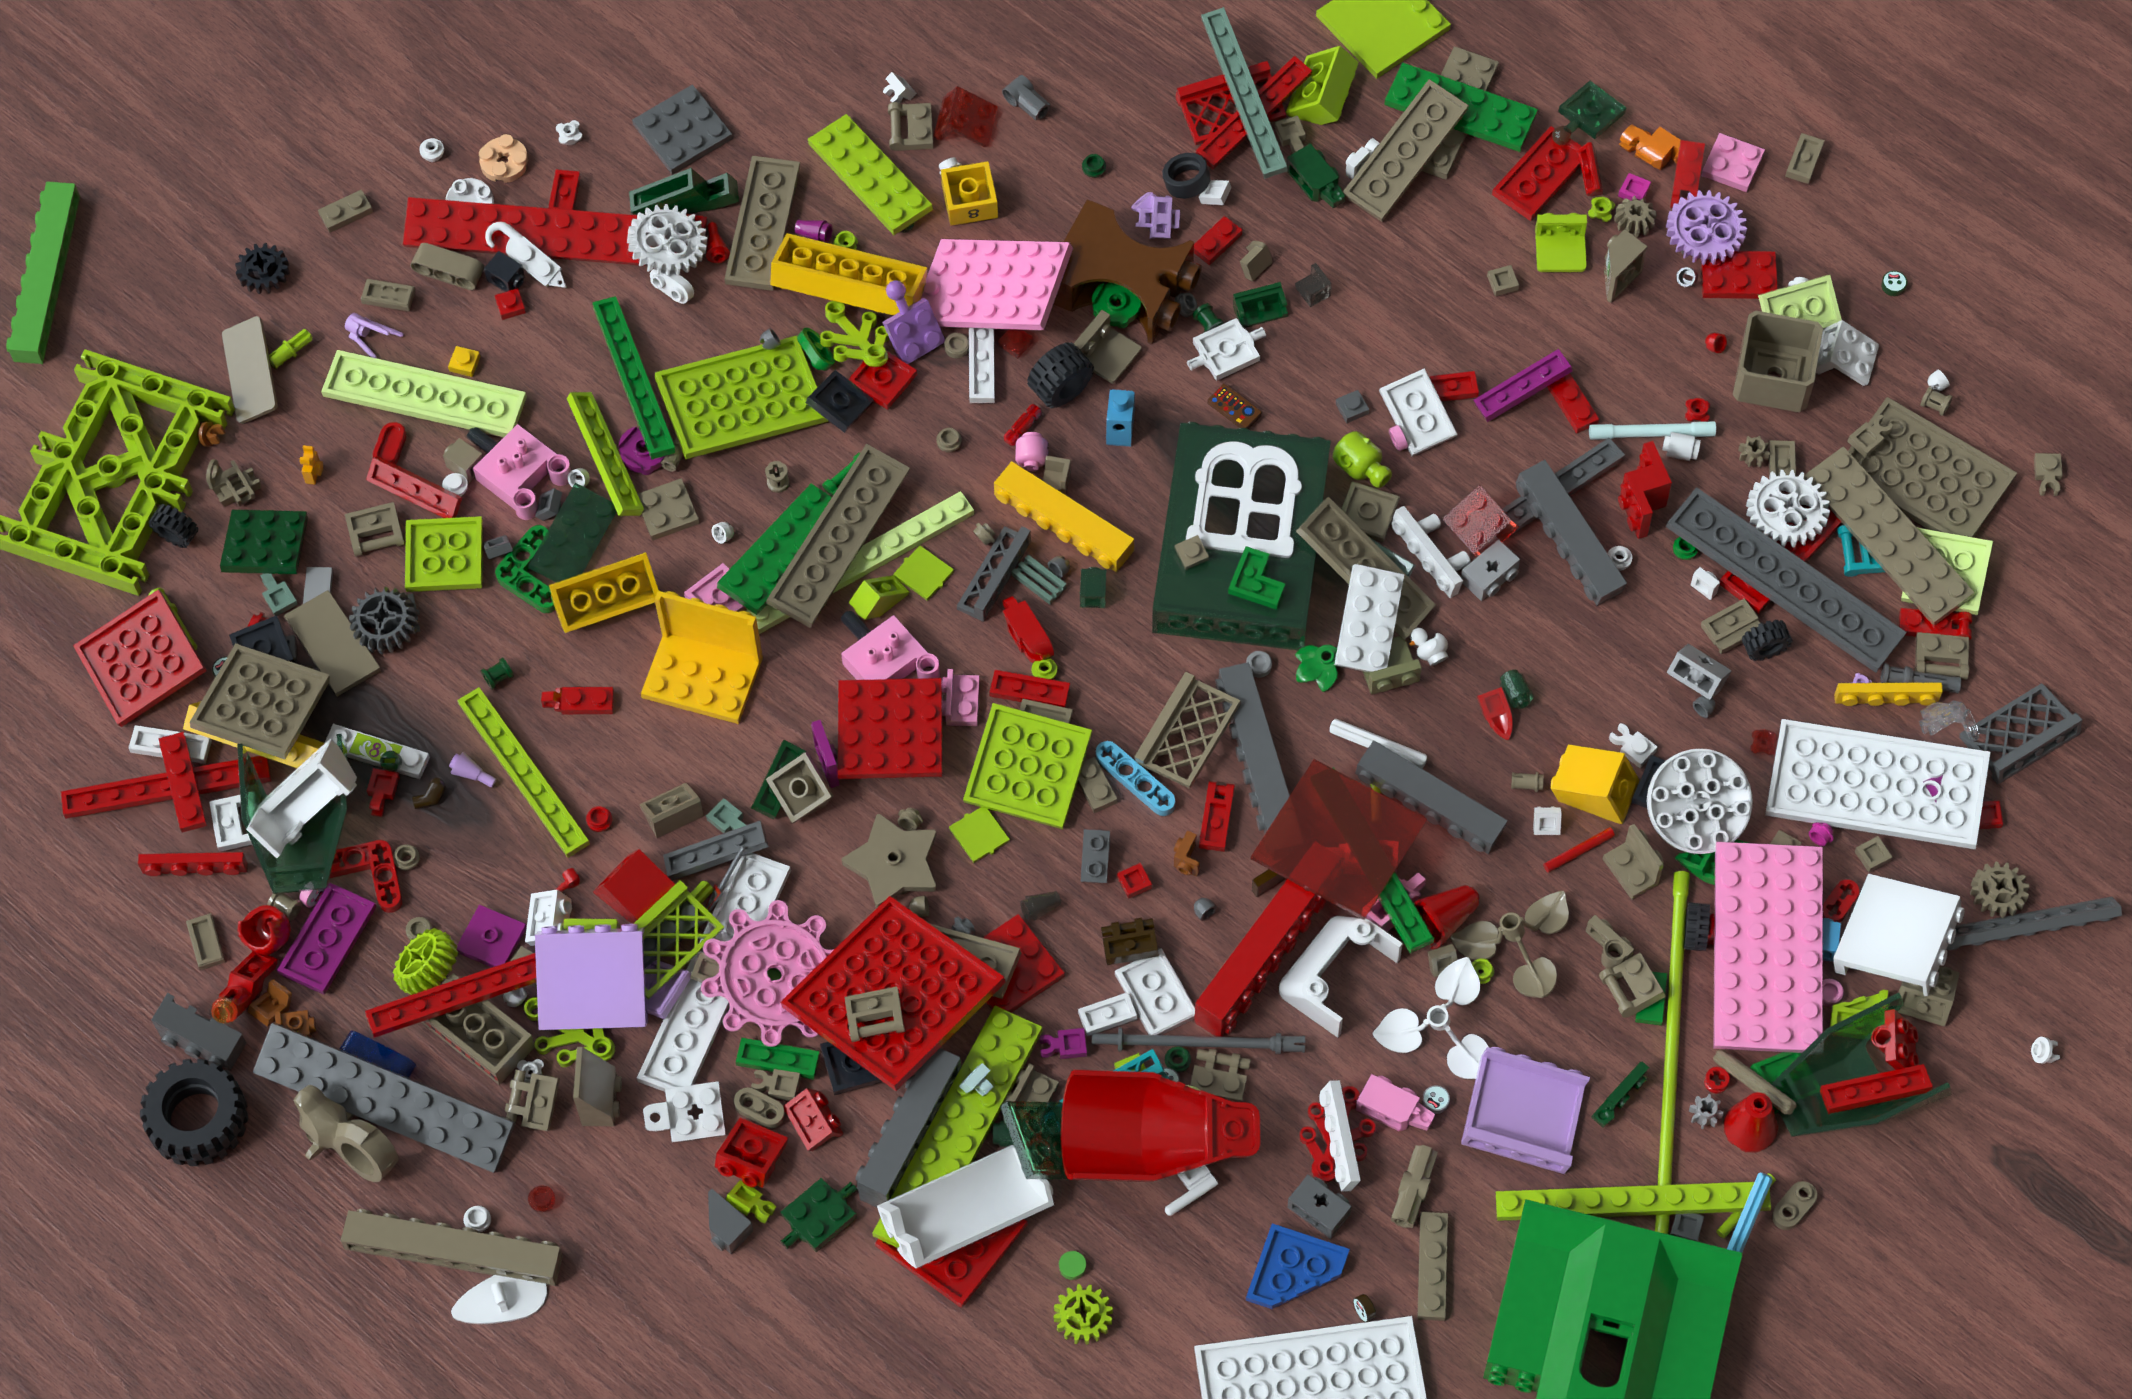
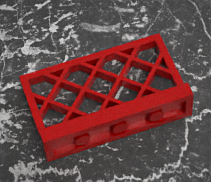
M1268 61L1248 66L1255 87L1257 84L1269 81L1272 78ZM1223 74L1177 88L1176 101L1178 106H1181L1195 145L1204 143L1214 133V130L1221 127L1217 125L1221 116L1230 118L1233 115L1224 111L1228 102L1234 103L1231 93H1229L1230 90ZM1218 96L1226 100L1222 109L1209 104L1213 97ZM1196 103L1203 106V109L1199 116L1189 112L1187 105ZM1282 104L1277 108L1278 113L1268 116L1269 122L1286 118V112ZM1206 108L1218 113L1214 123L1202 118ZM1199 122L1211 128L1209 134L1198 136L1196 128Z

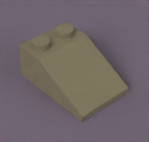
M577 1047L573 1099L582 1126L614 1127L615 1117L620 1116V1101H616L617 1092L622 1090V1077L617 1075L615 1066L587 1049Z

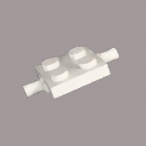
M1235 318L1194 337L1193 344L1198 350L1199 356L1188 360L1187 365L1191 371L1205 365L1217 381L1260 361V355L1254 347V341L1266 337V333L1262 327L1249 333L1241 326L1238 319Z

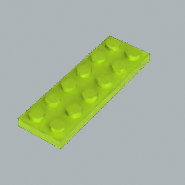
M847 114L808 138L809 146L893 235H896L933 210L929 200Z

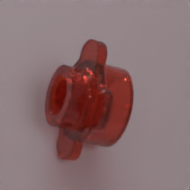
M1766 729L1754 730L1751 735L1753 744L1750 746V750L1755 754L1762 752L1769 756L1774 755L1776 752L1774 743L1777 740L1776 733Z

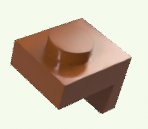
M1188 830L1184 838L1179 837L1175 844L1174 867L1184 875L1198 876L1200 863L1190 858L1196 847L1197 834Z
M273 979L268 983L267 992L249 1005L248 1013L268 1027L271 1023L275 1022V1012L282 1014L289 1011L292 993Z

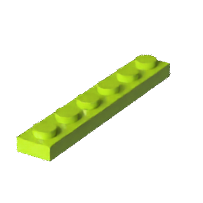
M570 392L567 401L618 515L640 516L644 511L643 505L592 392Z

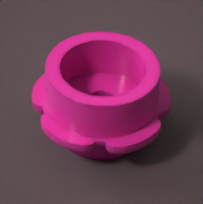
M1818 822L1812 824L1813 827L1809 831V837L1815 844L1825 846L1828 842L1831 843L1833 841V830L1828 824Z

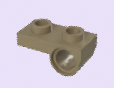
M1596 915L1588 921L1586 932L1603 947L1601 962L1605 968H1613L1633 956L1634 949L1630 941L1623 936L1617 935L1608 921L1600 919ZM1608 952H1618L1620 957H1611Z

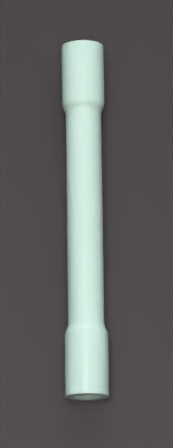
M1715 421L1682 424L1589 425L1590 440L1626 437L1670 436L1671 432L1695 437H1711L1716 435Z

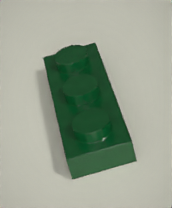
M786 740L781 742L751 805V809L774 820L781 804L766 779L805 753L804 749Z

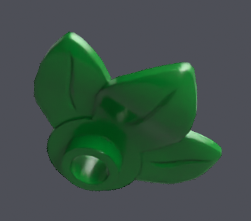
M1307 645L1299 649L1295 656L1302 663L1296 672L1297 682L1305 683L1316 680L1322 692L1329 690L1338 677L1336 665H1334L1337 648L1332 645H1323L1321 647ZM1330 653L1331 658L1327 661L1323 660V655Z

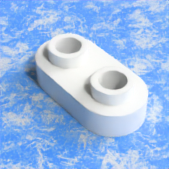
M655 268L650 272L653 286L667 294L674 301L684 304L693 298L694 290L692 285L682 276H677L674 271H671L669 276L663 270L657 275V269Z

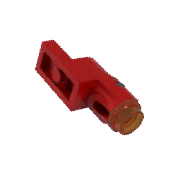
M252 951L230 972L227 987L212 1004V1017L219 1023H229L243 1014L249 1005L260 995L264 979L276 968L278 959L269 955L256 954Z

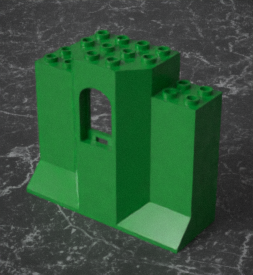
M1525 1199L1483 1378L1488 1379V1382L1493 1385L1504 1386V1384L1515 1386V1389L1525 1393L1535 1391L1537 1392L1535 1399H1710L1742 1253ZM1603 1320L1620 1324L1619 1329L1604 1326ZM1590 1329L1628 1339L1620 1377L1614 1386L1598 1387L1587 1382L1581 1375V1367Z

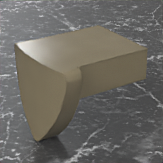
M1252 241L1246 247L1249 253L1240 261L1245 278L1252 282L1272 264V257L1268 246L1260 241Z

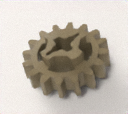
M1995 862L1993 868L1985 864L1983 871L1978 869L1971 882L1972 889L1970 895L1976 896L1973 903L1975 905L1981 903V912L1988 909L1990 910L1991 917L1996 912L2000 913L2001 918L2005 917L2006 912L2014 916L2017 909H2023L2024 902L2027 901L2029 896L2027 893L2029 884L2024 883L2026 876H2018L2017 872L2019 869L2017 867L2010 870L2009 863H2006L2004 867H2000L1999 863Z

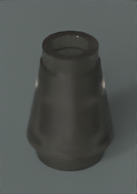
M1057 891L1029 895L1020 901V906L1024 917L1027 920L1033 919L1035 921L1061 906V899Z

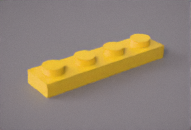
M1838 683L1834 694L1835 704H1843L1845 706H1854L1856 704L1879 706L1883 703H1894L1895 705L1903 706L1909 703H1920L1927 706L1939 702L1942 694V683Z

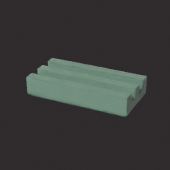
M1030 555L1025 557L1024 562L1021 561L1018 564L1017 569L1014 568L1012 570V576L1049 605L1066 589L1064 581ZM1024 571L1025 573H1027L1029 576L1035 579L1037 583L1044 586L1053 594L1049 595L1047 592H1045L1043 589L1037 586L1034 582H1032L1030 579L1024 576L1022 572Z

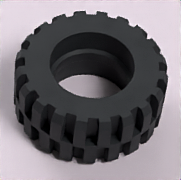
M199 1058L197 1063H193L191 1059H185L181 1065L177 1066L175 1062L168 1065V1071L165 1073L162 1070L155 1075L157 1080L154 1083H148L145 1088L148 1095L144 1094L141 1099L143 1108L140 1110V1118L148 1138L167 1160L172 1158L174 1163L183 1165L185 1161H187L189 1166H198L201 1161L208 1165L214 1163L213 1158L217 1156L222 1159L228 1155L226 1150L229 1147L234 1149L239 1144L237 1137H242L246 1131L243 1123L248 1122V1112L246 1110L248 1105L239 1084L227 1069L223 1070L222 1066L216 1062H212L209 1065L207 1059ZM195 1094H207L217 1099L218 1108L216 1114L204 1127L193 1131H181L171 1125L172 1113L183 1099Z

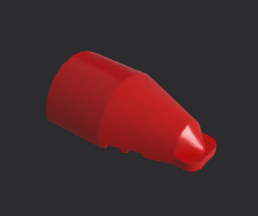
M1073 1070L1067 1079L1061 1117V1149L1064 1171L1067 1179L1154 1182L1228 1158L1251 1157L1260 1148L1259 1110L1252 1103L1232 1102L1203 1090L1199 1091L1185 1086L1184 1083L1166 1079L1154 1072Z

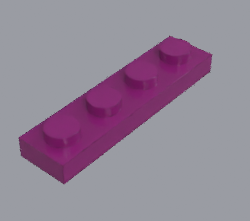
M1557 349L1473 401L1485 420L1489 422L1573 370L1561 351Z

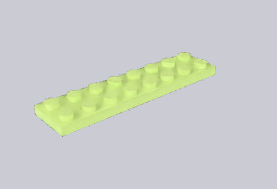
M337 350L321 391L323 397L469 430L477 427L484 433L505 437L517 425L527 398L526 392L340 350Z

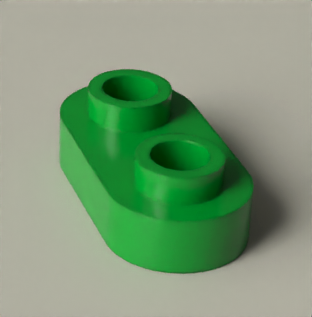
M803 328L797 336L802 350L806 352L814 368L828 371L835 363L833 354L828 347L821 345L820 335L810 328Z

